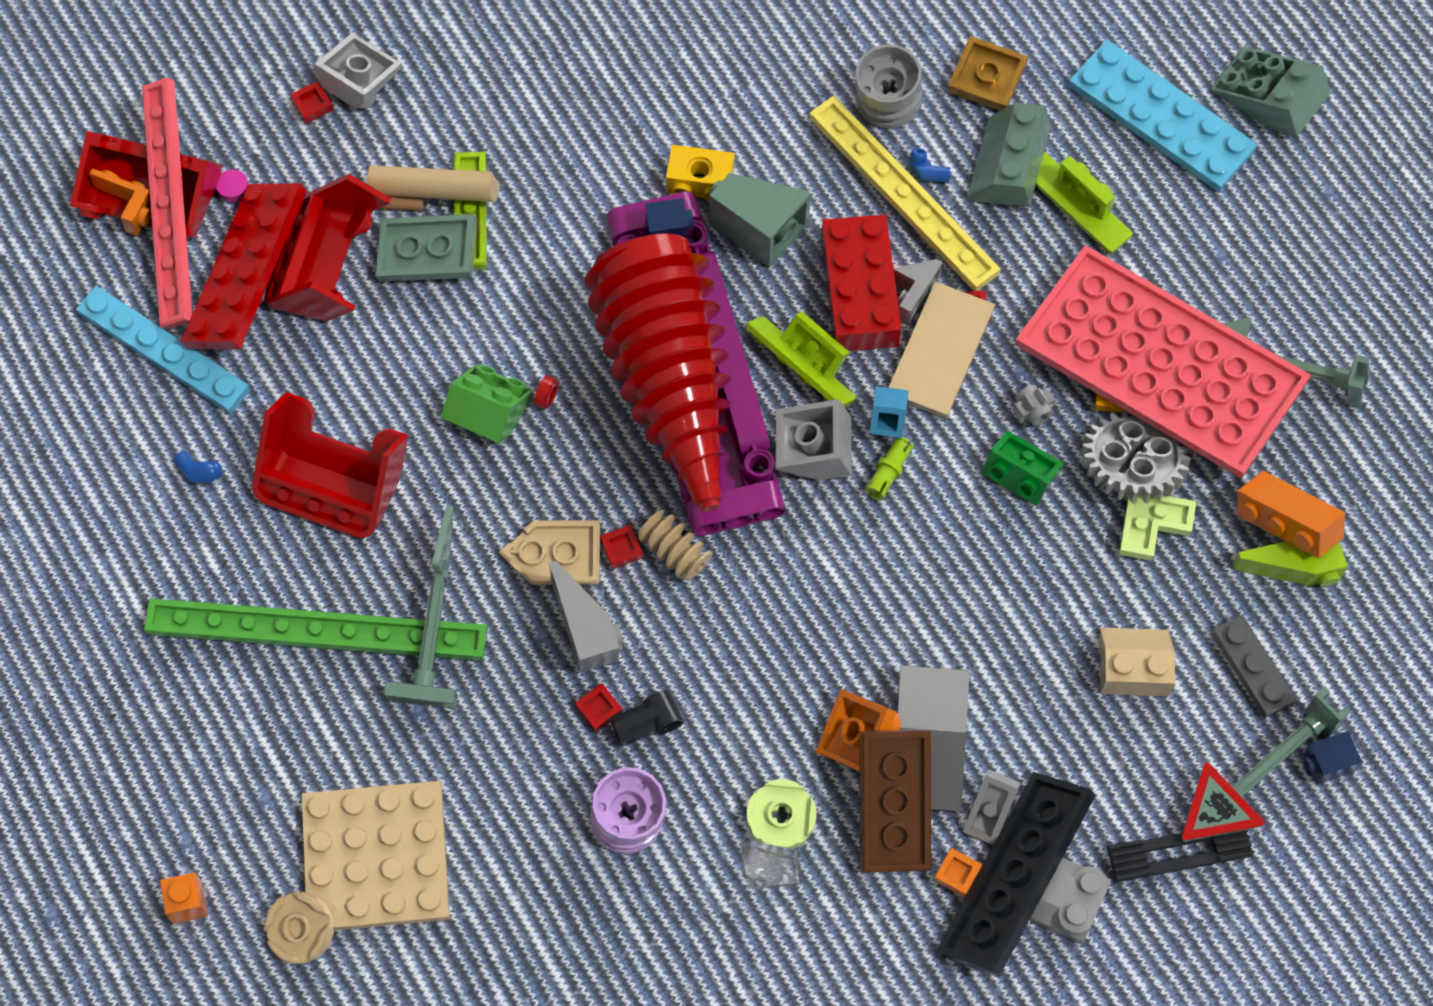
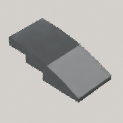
M900 665L897 713L901 722L900 730H931V809L961 812L969 670Z

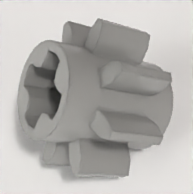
M1031 385L1016 395L1017 403L1014 404L1016 408L1013 411L1021 423L1027 420L1032 426H1037L1053 415L1051 408L1054 407L1052 403L1056 400L1048 388L1041 390L1036 385Z

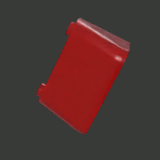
M86 131L70 206L79 208V215L98 219L99 213L120 218L129 201L96 189L92 184L89 173L92 168L101 172L108 170L115 173L122 180L130 183L137 181L149 189L146 145ZM180 154L186 239L189 242V237H197L220 178L223 164ZM152 217L148 224L150 226H152Z

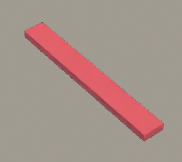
M168 77L142 86L159 325L166 330L189 323L192 316L175 82Z

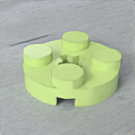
M785 779L772 780L757 792L755 791L748 802L747 824L752 837L756 842L769 849L785 851L804 845L816 824L817 811L815 802L804 791V788L794 781ZM779 807H785L786 813L791 814L792 817L791 819H786L784 823H778L777 819L772 817L771 814L772 812H778Z

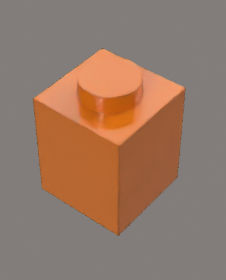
M195 872L160 880L165 914L173 924L208 916L203 883Z

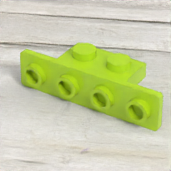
M1044 151L1036 187L1106 252L1113 254L1132 237L1133 232L1111 213L1115 201L1112 190L1105 183L1097 181L1090 174L1086 165L1077 162L1070 155L1059 165Z
M804 312L797 313L784 333L764 316L748 321L745 328L752 334L753 338L758 343L769 348L782 364L792 368L805 384L815 388L823 395L825 401L839 399L844 407L855 402L857 397L835 378L836 373L850 352Z

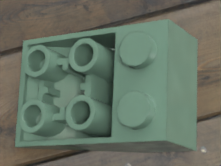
M1246 46L1241 49L1211 88L1212 93L1268 128L1294 136L1300 134L1331 93L1323 66Z

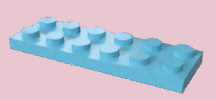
M1108 39L1069 80V88L1218 193L1257 149L1258 144Z

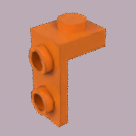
M92 168L89 176L96 189L129 201L120 218L125 231L138 236L142 227H146L151 220L149 189L140 182L132 181L130 183L122 180L111 171L103 170L101 172Z

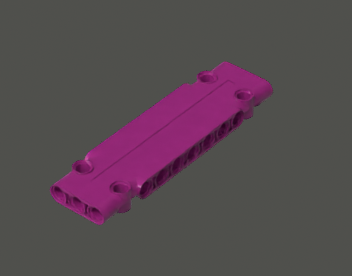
M680 192L613 208L606 213L605 218L614 247L628 240L648 236L645 203L683 198L685 210L691 209L694 228L689 229V239L696 238L699 240L696 243L689 242L691 251L709 259L707 270L700 276L712 279L715 282V288L703 300L717 302L720 305V311L708 323L718 324L725 329L722 338L712 344V348L724 349L729 354L728 358L715 369L717 373H724L731 377L728 385L719 390L717 398L726 399L731 402V406L719 414L718 425L728 427V431L719 436V452L723 453V456L719 457L722 498L719 502L720 507L710 512H701L700 508L695 506L685 483L678 478L679 472L675 465L670 463L673 473L677 475L680 495L684 500L692 533L695 536H705L778 518L786 512V507L774 470V459L769 452L770 442L715 252L710 250L707 240V229L702 222L695 195L691 192ZM760 465L764 466L767 470L763 473H755L751 468Z

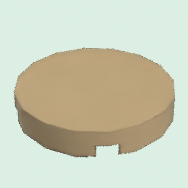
M294 892L278 898L269 908L264 922L270 949L281 960L291 964L311 962L322 956L330 946L334 934L333 917L328 906L318 896L308 892Z

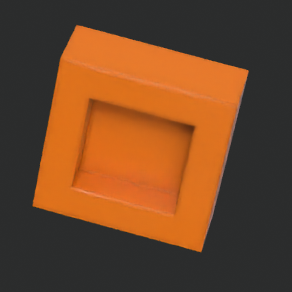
M950 848L934 877V881L965 898L982 864Z

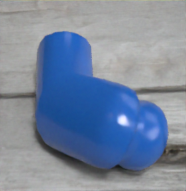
M915 148L911 151L910 158L908 159L909 167L921 180L949 183L950 167L932 166L927 159V152L922 148Z
M182 451L173 458L176 466L187 480L193 484L210 483L222 475V467L216 461L195 462L187 451Z

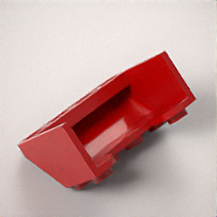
M286 392L264 413L252 482L253 494L260 502L358 538L369 537L378 528L400 480L409 435L393 429H383L374 437L371 452L313 432L312 427L315 413L311 403L303 397Z

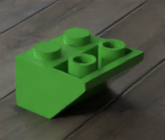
M476 364L451 382L440 418L500 444L512 434L533 396L534 389L525 386V383L519 379L506 378L497 374L492 367Z

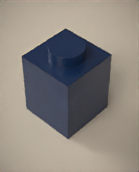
M683 198L645 203L648 235L676 234L685 237L689 241V229L694 228L692 210H685Z
M1349 731L1310 743L1304 751V757L1302 758L1306 773L1310 777L1313 776L1317 785L1351 774L1362 763Z

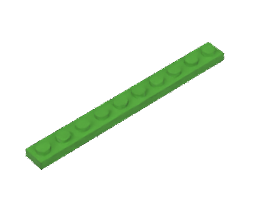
M150 598L144 631L147 635L420 656L425 620ZM440 621L435 657L484 661L488 632L487 625Z

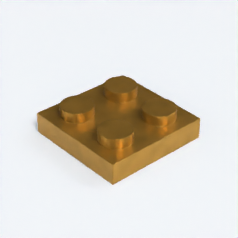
M970 36L948 84L947 92L1001 111L1009 106L1029 56Z

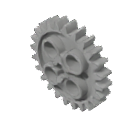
M1123 411L1121 418H1118L1114 413H1110L1108 421L1099 418L1097 426L1091 425L1089 434H1085L1080 455L1083 457L1082 467L1088 468L1086 476L1096 477L1094 486L1097 487L1105 484V494L1116 491L1118 492V500H1121L1124 495H1129L1131 503L1136 501V497H1141L1145 504L1149 502L1151 495L1156 500L1161 501L1163 493L1172 496L1174 488L1180 489L1182 481L1186 479L1191 459L1187 456L1188 447L1182 446L1180 442L1136 416L1130 417L1126 411ZM1129 461L1131 463L1129 468L1126 470Z

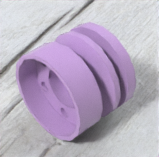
M627 767L611 771L600 780L593 794L590 825L595 838L603 847L615 853L633 854L645 850L656 840L662 828L666 812V796L662 785L653 775L639 768ZM624 810L627 814L633 812V819L629 821L627 817L620 818L621 811Z

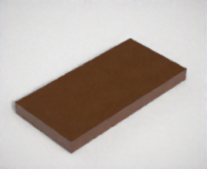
M931 730L859 731L860 871L862 873L931 871Z

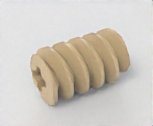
M661 509L642 526L638 539L642 543L648 542V549L651 552H657V558L660 561H666V567L669 570H675V576L678 579L688 581L703 570L712 557L713 552L709 550L701 555L699 552L703 547V543L699 541L691 545L694 534L690 532L682 536L681 533L685 525L680 523L673 528L672 524L676 516L671 514L663 518L664 510Z

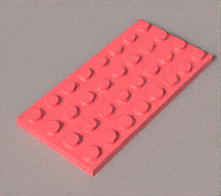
M1086 245L1015 341L1017 347L1240 479L1246 474L1311 376L1309 373Z

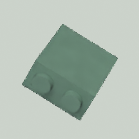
M729 173L723 181L718 180L711 187L708 194L709 226L768 268L776 262L809 225L811 193L803 189Z

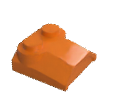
M840 689L815 753L835 760L859 772V731L900 730V717L896 711Z

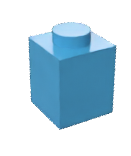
M876 386L869 434L902 438L909 390Z

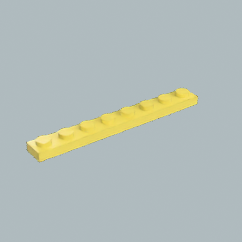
M834 95L810 112L809 119L973 291H979L1000 275L1001 268Z

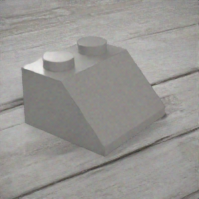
M839 399L776 409V469L778 471L816 480L852 476L851 416Z

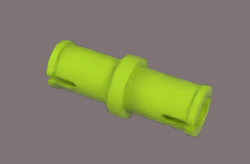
M903 436L902 438H894L885 457L880 458L877 462V471L865 488L867 494H870L873 490L870 495L871 498L878 501L884 500L894 479H898L903 472L902 465L914 448L912 442H909L906 446L909 439Z

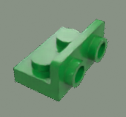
M1007 430L991 449L981 473L1037 506L1041 502L1047 488L1060 473L1064 463Z

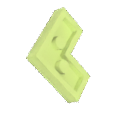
M1128 495L1119 555L1152 561L1158 531L1190 537L1196 501L1163 495L1161 501H1158L1151 495L1147 504L1144 503L1141 497H1136V501L1131 503Z

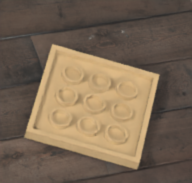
M441 781L302 793L306 892L318 896L328 906L333 917L334 931L450 920Z

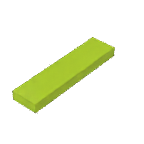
M486 152L454 153V170L486 171ZM454 200V215L474 214L477 219L473 270H486L487 202Z

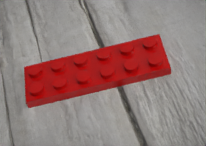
M301 183L248 184L181 342L187 349L241 350L307 192Z

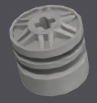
M889 44L871 48L862 55L856 66L855 74L857 106L860 114L870 124L880 128L894 129L906 125L916 117L922 103V69L918 58L904 47Z

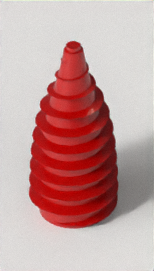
M676 234L643 236L618 244L602 253L595 260L593 267L585 277V285L592 292L589 296L588 306L594 314L598 315L595 321L596 331L606 338L602 345L603 352L607 357L614 360L611 366V374L615 379L623 382L620 395L626 402L635 405L631 412L632 419L638 424L650 426L645 434L646 440L651 444L664 446L663 460L675 465L679 472L678 478L685 483L695 506L699 507L701 512H710L720 507L719 502L722 499L719 457L723 456V453L719 452V436L726 433L728 427L718 425L719 414L731 406L729 400L717 398L718 391L728 385L731 377L724 373H717L715 369L728 358L729 354L724 349L712 348V344L722 338L725 329L718 324L708 323L719 313L720 305L715 301L703 300L714 290L715 282L710 278L700 276L707 270L709 259L701 254L692 253L689 241L685 237Z

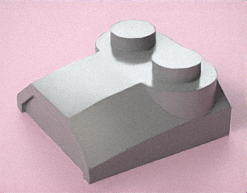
M352 32L314 64L313 73L319 80L321 87L352 107L367 108L374 103L376 93L402 68L403 63L395 60Z
M1062 858L1030 921L1083 945L1112 879L1107 878L1101 870L1095 867H1083Z

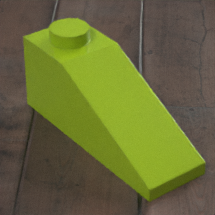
M1285 541L1239 552L1233 563L1234 570L1307 586L1320 584L1322 587L1338 583L1348 568L1340 542L1319 559Z

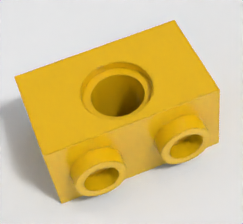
M672 144L666 174V193L691 192L695 197L704 198L709 201L708 194L711 187L718 180L723 181L729 173L734 174L735 153ZM704 174L706 176L703 178H697L694 175Z

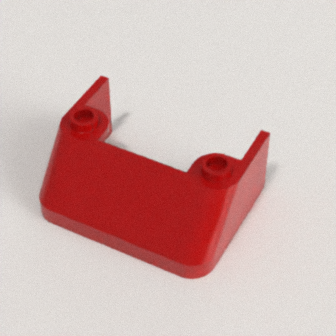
M347 174L306 193L276 263L265 295V303L280 311L324 321L353 312L356 305L343 299L342 293L337 291L335 287L351 239L360 234L363 235L369 230L372 224V211L388 205L391 198L351 174Z

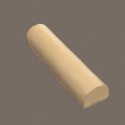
M371 165L369 166L367 179L369 186L390 197L496 202L500 184L493 173L488 171Z

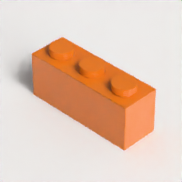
M1265 471L1259 473L1238 490V517L1318 559L1344 538V511Z

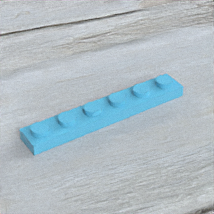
M97 285L76 308L78 315L230 415L251 391L247 383L195 349H187L181 340Z

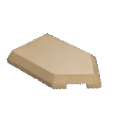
M600 520L532 521L514 541L502 548L499 554L532 585H552L549 562L557 561L579 585H599Z

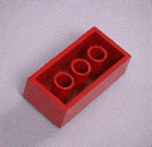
M887 215L822 219L821 243L833 338L848 351L899 347L901 323Z

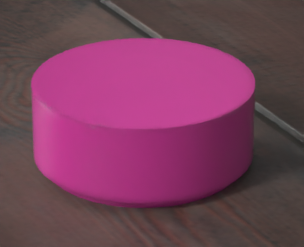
M231 169L220 174L216 189L224 201L234 203L242 200L249 183L243 172Z

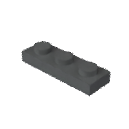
M1243 614L1213 629L1212 636L1264 719L1294 705L1296 702L1295 697Z

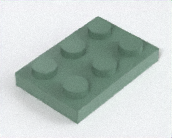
M475 215L381 218L376 278L379 282L472 278L477 227Z

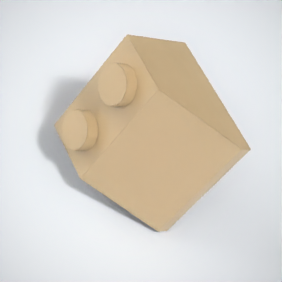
M1100 627L1101 694L1170 695L1175 685V654L1168 630Z

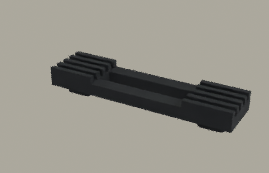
M1248 830L1187 842L1181 840L1182 833L1110 845L1107 849L1116 883L1250 858L1254 855V851L1251 848L1252 844L1249 841L1250 836L1247 834ZM1212 840L1215 851L1149 864L1146 852Z

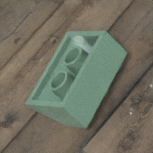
M1013 103L989 117L969 189L968 201L1030 207L1051 128L1046 106Z

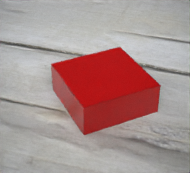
M318 81L290 94L291 100L305 124L334 111L332 103Z
M632 525L600 536L601 544L612 570L643 559V552Z
M603 683L575 702L576 709L595 733L610 723V717L623 712V708Z

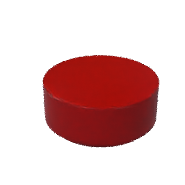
M549 375L543 377L534 397L535 406L545 410L551 406L558 391V379Z

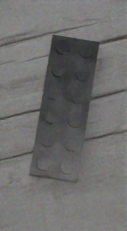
M1037 772L1032 773L936 950L942 957L999 978L1096 796L1091 789Z

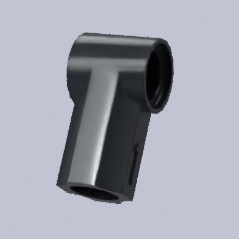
M670 690L656 692L647 697L641 705L610 717V722L621 747L653 733L657 735L669 733L684 723Z

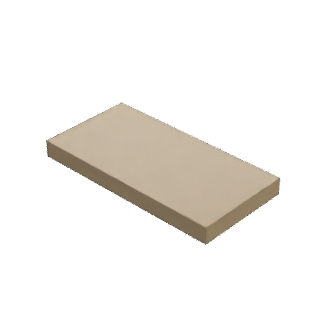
M934 282L888 388L909 390L908 405L947 419L992 316L995 304Z

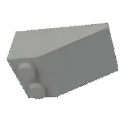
M557 561L549 562L550 579L579 672L619 661V651L623 650L622 643H624L619 624L612 625L610 616Z

